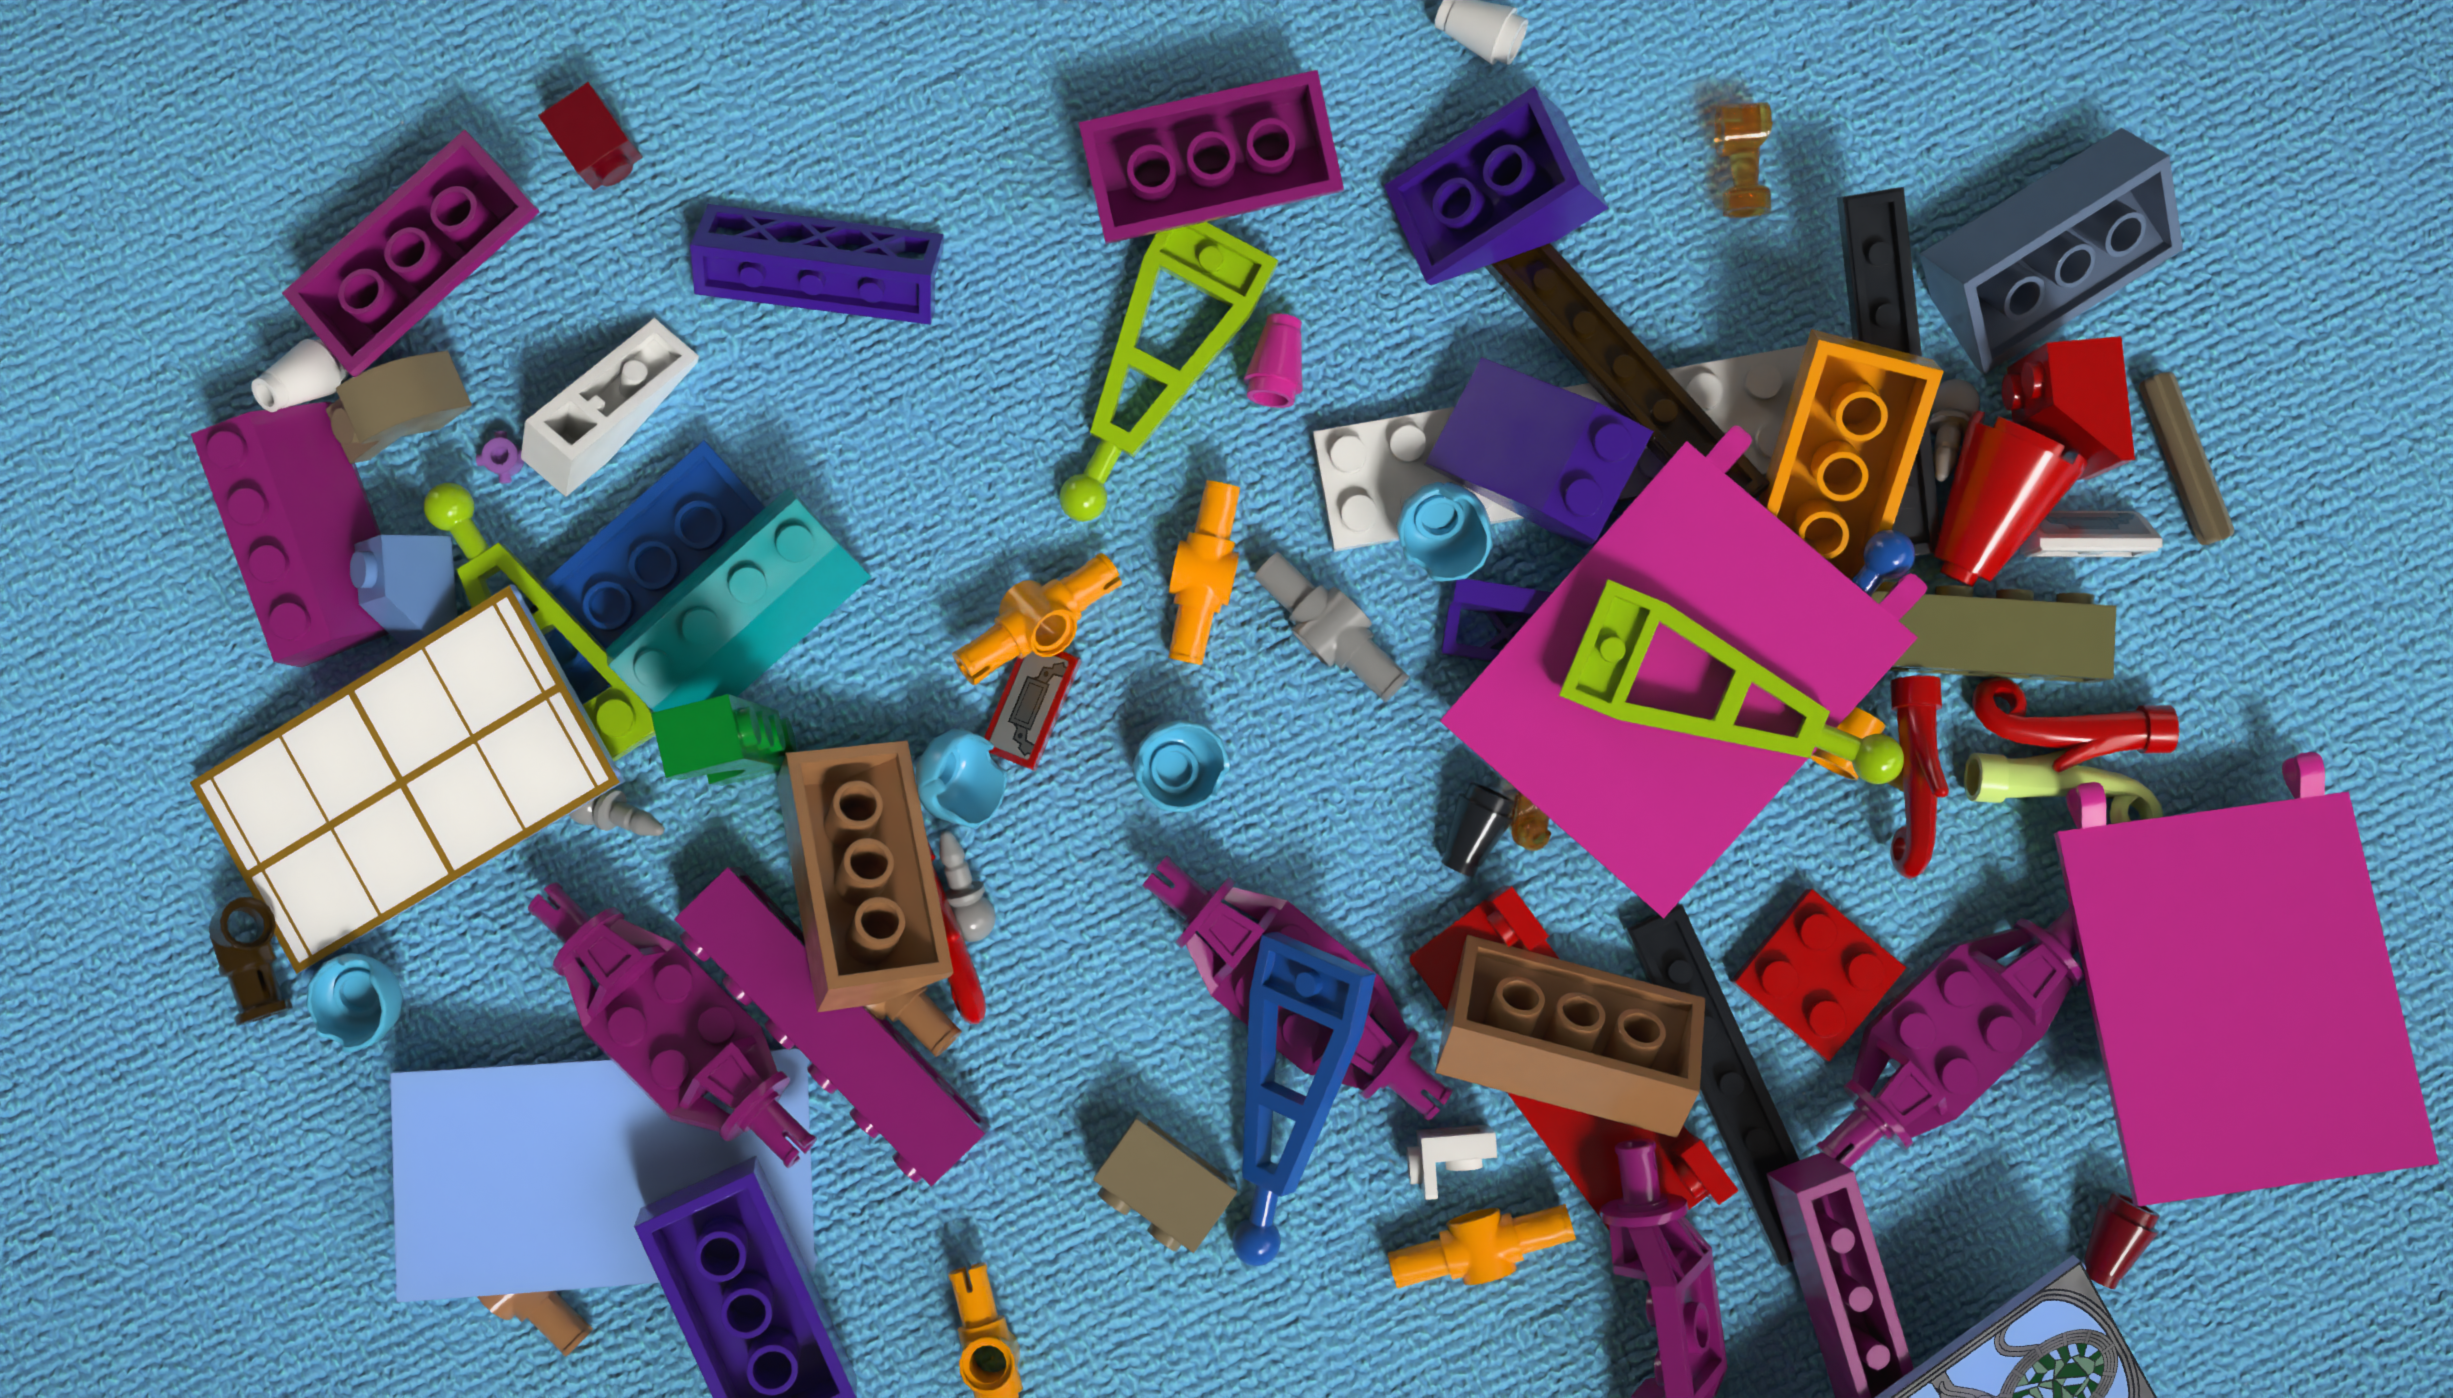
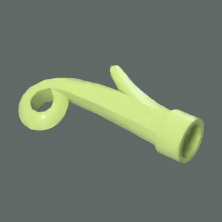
M2064 748L2052 753L2026 758H2006L2001 754L1972 753L1966 763L1964 788L1966 796L1970 801L2001 803L2005 798L2066 797L2069 790L2076 788L2082 783L2098 782L2103 786L2105 797L2113 798L2110 810L2112 824L2131 821L2128 815L2130 805L2139 812L2141 820L2164 817L2162 806L2153 792L2139 781L2128 776L2075 765L2063 772L2054 771L2052 769L2054 760L2071 748Z

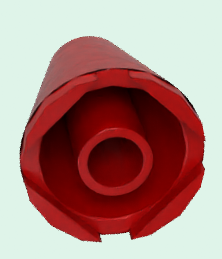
M1973 411L1968 421L1934 556L1944 562L1939 572L1969 587H1974L1978 578L1988 582L1992 581L2079 479L2088 464L2087 460L2079 454L2073 465L2061 459L2060 456L2065 447L2064 445L2007 419L1998 417L1993 428L1983 425L1985 412Z

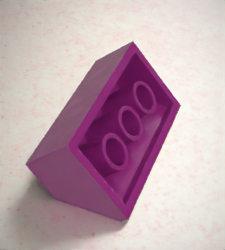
M1318 70L1078 122L1105 244L1344 191Z
M464 129L285 289L282 294L348 373L356 378L540 211L533 200L507 171Z
M329 401L290 406L275 412L267 410L251 411L191 434L272 659L276 663L301 668L389 634L359 605L358 588L351 581L350 562L355 553L354 544L381 535L356 464L349 463L341 443L333 434L331 421L326 412V408L333 404Z

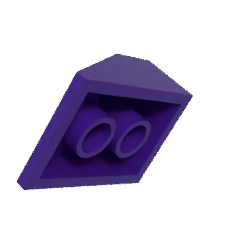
M1535 86L1384 185L1425 282L1431 286L1557 241L1609 208L1564 112Z
M1481 357L1424 465L1585 550L1597 540L1654 431L1599 402Z

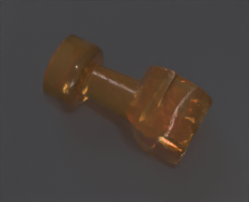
M1768 102L1719 104L1717 106L1714 137L1716 154L1718 157L1730 158L1734 186L1723 192V216L1750 218L1762 216L1772 211L1770 189L1758 184L1760 147L1771 133L1773 124Z

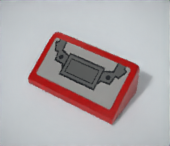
M1062 651L1052 657H1041L1031 652L1023 659L1017 658L984 736L985 739L994 744V748L989 750V753L1036 772L1082 660L1079 657Z

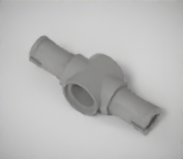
M1279 552L1272 555L1256 572L1254 578L1291 613L1289 620L1295 625L1291 629L1292 633L1326 666L1331 667L1334 663L1340 669L1347 666L1384 702H1387L1407 682L1409 675L1372 641L1374 634L1368 629L1372 625L1369 618L1339 589L1332 587L1328 591L1323 585L1316 588Z

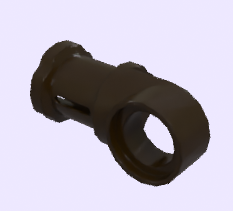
M239 897L222 906L212 916L209 924L210 939L219 963L218 971L220 977L228 978L239 1011L234 1017L236 1026L266 1019L293 1008L291 1000L283 998L272 963L277 959L271 941L276 928L275 916L269 906L253 897ZM233 911L248 913L255 920L257 934L252 942L243 943L231 936L227 922Z

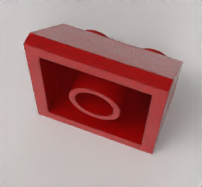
M2122 336L2047 342L2007 367V374L2003 377L2002 400L2005 408L2012 412V422L2064 445L2065 447L2060 455L2061 459L2072 465L2078 454L2084 457L2088 464L2078 480L2092 479L2135 460Z

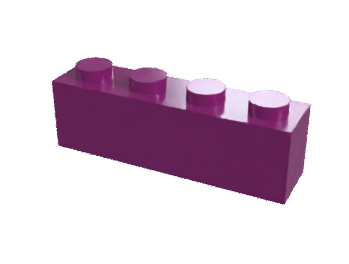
M1820 1152L1766 1174L1835 1398H1874L1914 1368L1855 1173L1852 1169L1827 1154Z

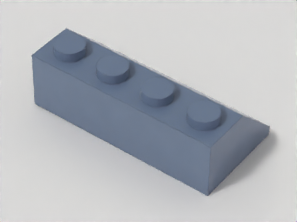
M2121 127L1920 253L1931 300L1977 370L1985 375L2183 250L2170 157L2165 152Z

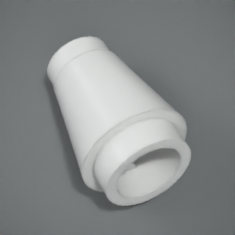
M1443 0L1435 19V28L1444 31L1445 34L1491 65H1494L1497 61L1507 65L1512 63L1522 45L1528 27V19L1517 15L1516 7L1480 0Z
M304 339L262 373L260 377L254 379L251 387L257 402L265 410L275 412L281 408H287L337 393L336 387L346 381L348 371L321 339Z

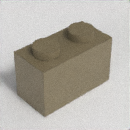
M1138 1112L1100 1165L1093 1178L1095 1182L1102 1186L1097 1192L1102 1200L1124 1215H1127L1131 1209L1138 1212L1151 1222L1147 1231L1160 1243L1175 1252L1183 1245L1194 1253L1237 1193L1236 1182L1140 1112Z

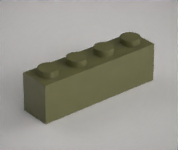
M1883 582L1872 594L1871 598L1879 604L1897 582ZM1958 585L1936 586L1935 595L1924 594L1899 620L1918 638L1888 671L2096 683L2114 679L2116 606L2094 604L2095 595L2088 593L2056 594V602L2034 601V591L2000 589L1996 590V598L1973 597V587Z

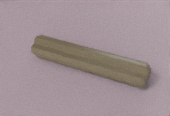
M2171 371L2163 372L2143 380L2139 385L2141 395L2198 542L2201 545H2209L2229 538L2234 534V526L2175 374Z

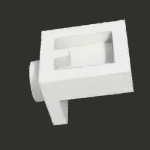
M1489 1124L1416 1130L1417 1146L1407 1147L1410 1184H1420L1425 1200L1438 1199L1435 1162H1445L1446 1170L1450 1171L1480 1169L1483 1167L1482 1159L1497 1158L1496 1133Z

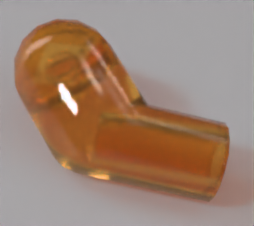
M1517 791L1513 800L1515 804L1511 812L1514 820L1509 826L1512 838L1516 844L1529 851L1541 850L1549 843L1551 838V832L1547 830L1549 817L1521 792Z

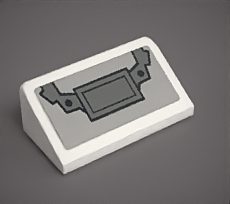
M2050 511L2021 545L2020 554H2024V557H2140L2158 551L2159 548L2163 547L2162 537L2139 512Z

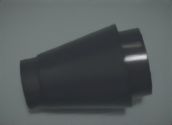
M1471 782L1466 793H1459L1445 847V854L1441 862L1459 873L1474 877L1478 867H1481L1513 822L1514 817L1510 813L1515 801L1493 789Z

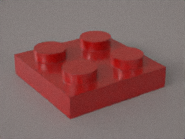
M1806 888L1730 982L1823 1060L1830 1062L1900 977L1906 967L1817 892Z

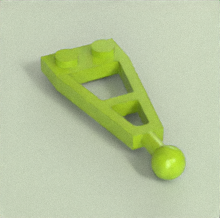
M1208 222L1156 233L1143 257L1091 426V435L1099 439L1100 442L1083 474L1070 477L1065 481L1060 490V505L1067 516L1076 521L1086 522L1101 515L1107 504V492L1104 484L1121 452L1133 458L1250 318L1278 266L1276 258ZM1160 270L1231 307L1180 371L1136 348ZM1131 368L1166 388L1132 430L1127 432L1112 423L1129 369Z
M445 482L434 486L424 499V513L433 526L440 530L451 532L469 561L459 567L457 571L471 608L491 597L486 579L502 570L539 609L532 616L542 634L545 635L554 628H557L611 685L610 688L583 704V707L613 761H617L654 737L656 734L651 713L654 711L608 666L606 649L505 545L497 543L491 548L489 547L472 520L474 501L469 491L463 486L452 482Z
M1609 579L1605 583L1558 694L1621 721L1810 758L1814 748L1817 747L1851 761L1857 775L1871 784H1884L1892 781L1899 775L1904 764L1902 748L1890 736L1871 734L1861 739L1825 724L1830 713L1829 710L1669 604ZM1659 622L1733 670L1712 720L1625 702ZM1751 683L1803 716L1795 737L1734 725Z

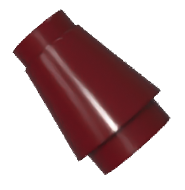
M2112 1191L2107 1203L2099 1202L2084 1257V1265L2090 1279L2115 1290L2120 1279L2124 1278L2158 1235L2159 1231L2154 1227L2160 1215L2146 1205L2134 1207L2132 1198Z

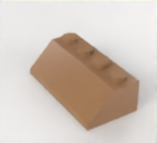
M908 740L786 753L777 778V787L817 1013L879 1004L950 977L953 974V968Z
M1467 935L1442 1028L1435 1073L1677 1138L1700 1092L1705 998L1512 946L1508 948L1504 944Z

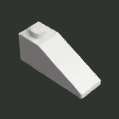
M653 318L525 420L521 459L567 497L609 462L698 363L699 356L658 320Z

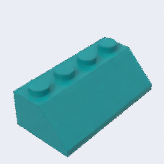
M788 487L606 648L607 664L654 712L726 694L737 697L867 582L871 575L794 491Z

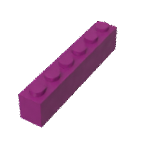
M727 867L674 918L685 930L680 935V939L686 947L704 962L711 957L727 975L722 979V982L730 993L746 1006L753 1001L770 1018L764 1024L769 1033L788 1050L792 1049L795 1045L812 1062L807 1067L812 1078L830 1094H833L838 1089L854 1106L849 1112L852 1119L869 1136L876 1138L881 1134L895 1148L897 1152L892 1156L894 1162L914 1182L918 1183L923 1178L932 1187L991 1128L886 1017L880 1020L864 1006L817 1013L803 931L741 867Z

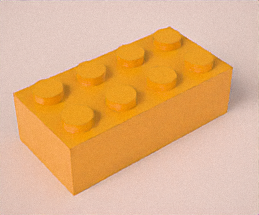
M1811 329L1765 477L1770 483L1767 489L1760 494L1758 502L1846 577L1852 580L1865 564L1863 553L1867 541L1877 532L1892 530L1944 371L1933 359Z

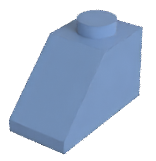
M381 534L354 544L355 553L350 562V577L353 585L358 588L359 605L405 649L457 618L451 536Z

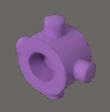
M506 431L494 432L495 438L485 444L482 453L476 455V463L478 466H485L491 472L499 475V483L507 484L512 482L511 476L517 474L523 467L524 461L521 459L522 449L507 439Z

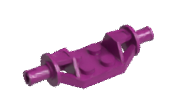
M1167 855L1156 869L1171 880L1175 887L1171 888L1154 873H1151L1142 885V887L1150 890L1185 919L1182 926L1186 929L1176 940L1175 944L1181 949L1186 944L1210 995L1247 1026L1249 1020L1250 988L1262 934L1279 932L1374 972L1288 900L1233 887L1236 882L1231 877H1228L1218 890L1212 887L1208 891L1172 862L1171 858ZM1224 899L1225 901L1229 902L1230 904L1234 905L1235 907L1239 908L1245 913L1256 918L1257 920H1259L1258 923H1255L1254 921L1235 911L1231 907L1222 903L1221 900ZM1196 931L1199 932V934L1210 944V946L1196 933ZM1377 973L1364 1031L1341 1084L1358 1088V1094L1365 1100L1369 1099L1379 1088L1384 1089L1388 1086L1420 1112L1424 1119L1430 1121L1440 1109L1421 1094V1090L1425 1089L1443 1105L1447 1102L1453 1090L1441 1083L1410 1057L1413 1052L1411 1048L1418 1039L1419 1032L1413 1027L1407 1029L1382 977ZM1278 1005L1276 1050L1304 1073L1315 1076L1334 1029ZM1370 1013L1392 1035V1037L1396 1040L1395 1043L1374 1022V1020L1369 1016Z
M557 882L548 885L543 890L548 895V901L558 910H555L538 893L530 902L528 911L536 916L564 944L553 961L552 969L558 975L566 977L585 1034L671 1120L720 1132L719 1135L728 1142L737 1138L742 1133L752 1130L783 1161L787 1168H790L800 1160L798 1156L800 1152L785 1137H788L804 1154L811 1149L817 1138L810 1134L778 1103L782 1093L789 1084L790 1078L783 1071H777L762 1027L676 943L625 921V915L616 907L605 909L591 918ZM586 966L599 984L598 989L594 987L582 967ZM709 1092L734 1111L732 1114H729L705 1099L704 1096Z
M2070 907L2046 929L2037 926L2030 920L2021 918L2013 925L2012 929L1952 944L1865 1027L1852 1080H1849L1843 1086L1847 1095L1854 1102L1852 1105L1855 1110L1822 1142L1819 1141L1815 1145L1816 1148L1850 1168L1882 1137L1886 1140L1891 1139L1899 1147L1906 1150L1913 1144L1911 1138L1956 1120L2045 1035L2071 986L2077 987L2085 980L2083 971L2073 957L2079 951ZM2023 945L2028 950L2005 967L1996 962ZM1889 1062L1896 1071L1874 1098L1870 1092Z
M1632 1139L1619 1142L1615 1145V1153L1618 1156L1623 1197L1602 1205L1600 1208V1218L1610 1228L1614 1274L1649 1281L1651 1288L1646 1298V1314L1649 1324L1652 1327H1656L1659 1345L1654 1364L1655 1378L1645 1379L1631 1395V1398H1716L1728 1365L1712 1247L1685 1217L1688 1212L1687 1200L1679 1195L1660 1192L1655 1141L1651 1139Z

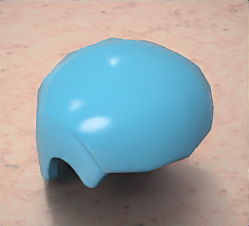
M1435 482L1419 488L1404 501L1396 522L1400 546L1403 548L1406 560L1413 561L1426 570L1432 580L1439 582L1461 580L1469 577L1484 566L1493 545L1491 521L1485 506L1474 493L1452 482L1445 484Z
M1180 719L1162 723L1151 730L1141 741L1133 763L1135 783L1142 796L1163 811L1188 813L1214 800L1226 773L1230 770V760L1222 738L1202 723Z
M952 729L933 739L916 765L915 777L918 795L924 808L930 814L940 819L973 829L988 822L1001 805L1007 784V771L996 764L989 754V750L994 748V744L976 733L960 729Z
M347 953L334 957L321 965L308 983L306 1007L316 1025V1034L319 1037L329 1038L342 1044V1051L351 1053L371 1046L385 1037L400 1017L403 994L398 978L382 962L370 956Z

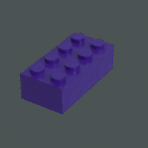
M757 1155L640 1208L634 1228L713 1398H857V1375Z

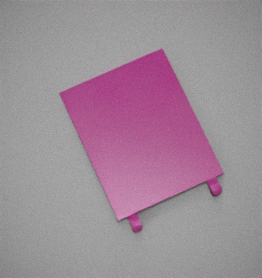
M1737 425L1728 430L1706 457L1686 441L1440 719L1443 725L1662 918L1666 917L1809 758L1621 721L1559 696L1558 694L1606 581L1609 579L1669 604L1829 710L1830 713L1825 724L1835 728L1839 726L1916 641L1918 637L1899 620L1927 591L1926 583L1915 574L1910 573L1903 576L1878 604L1725 473L1749 448L1752 441L1750 434ZM1659 622L1625 702L1712 720L1733 670ZM1751 683L1734 725L1795 737L1803 716ZM1817 747L1814 748L1812 754L1818 749Z
M2316 752L2300 753L2294 758H2289L2283 762L2282 774L2286 785L2294 799L2106 825V797L2103 786L2100 783H2082L2067 792L2068 809L2077 829L2058 831L2054 833L2134 1207L2439 1164L2349 791L2325 795L2324 763L2321 755Z

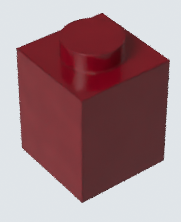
M589 82L538 115L576 172L593 190L602 185L608 187L619 183L632 172L633 164L643 158L609 107Z

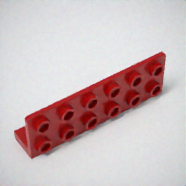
M1506 885L1500 887L1409 956V962L1446 1012L1467 935L1504 944L1508 948L1512 946L1559 959L1546 941L1549 935L1514 888ZM1506 1092L1599 1218L1602 1205L1623 1197L1615 1145L1626 1140L1651 1139L1655 1141L1660 1192L1684 1197L1688 1203V1210L1706 1197L1720 1205L1739 1191L1702 1140L1689 1133L1684 1125L1676 1138ZM1604 1223V1225L1610 1231L1609 1225Z

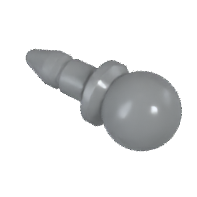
M1951 379L1941 383L1931 408L1933 415L1930 418L1929 428L1936 435L1933 465L1934 474L1938 481H1945L1955 467L1960 442L1964 438L1968 421L1973 411H1978L1980 407V397L1975 387L1961 379Z
M617 789L609 790L569 814L570 818L579 824H595L597 828L604 831H609L618 826L631 830L638 835L659 836L665 830L664 826L651 813L627 804L625 794Z
M943 831L940 835V859L942 864L945 865L944 872L950 889L945 891V894L964 941L976 942L988 936L994 928L996 921L995 910L991 902L982 896L985 892L984 884L980 881H972L968 863L964 861L965 853L963 848L950 831Z

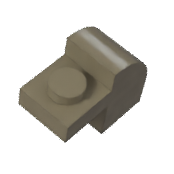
M448 350L394 360L364 371L356 378H350L336 387L340 398L326 408V412L330 418L334 436L341 443L349 463L353 464L371 460L402 436L443 428L471 407L472 404Z

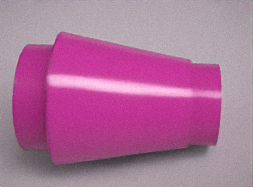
M1281 313L1267 316L1266 324L1263 327L1243 379L1244 383L1248 386L1247 397L1251 401L1267 407L1286 408L1294 405L1295 396L1302 392V322L1298 318Z

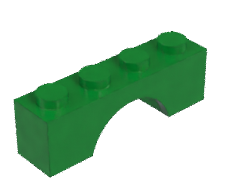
M730 694L651 713L666 778L683 780L707 775L709 784L724 786L780 772L786 753L797 751L793 728L787 717L780 719L778 710Z

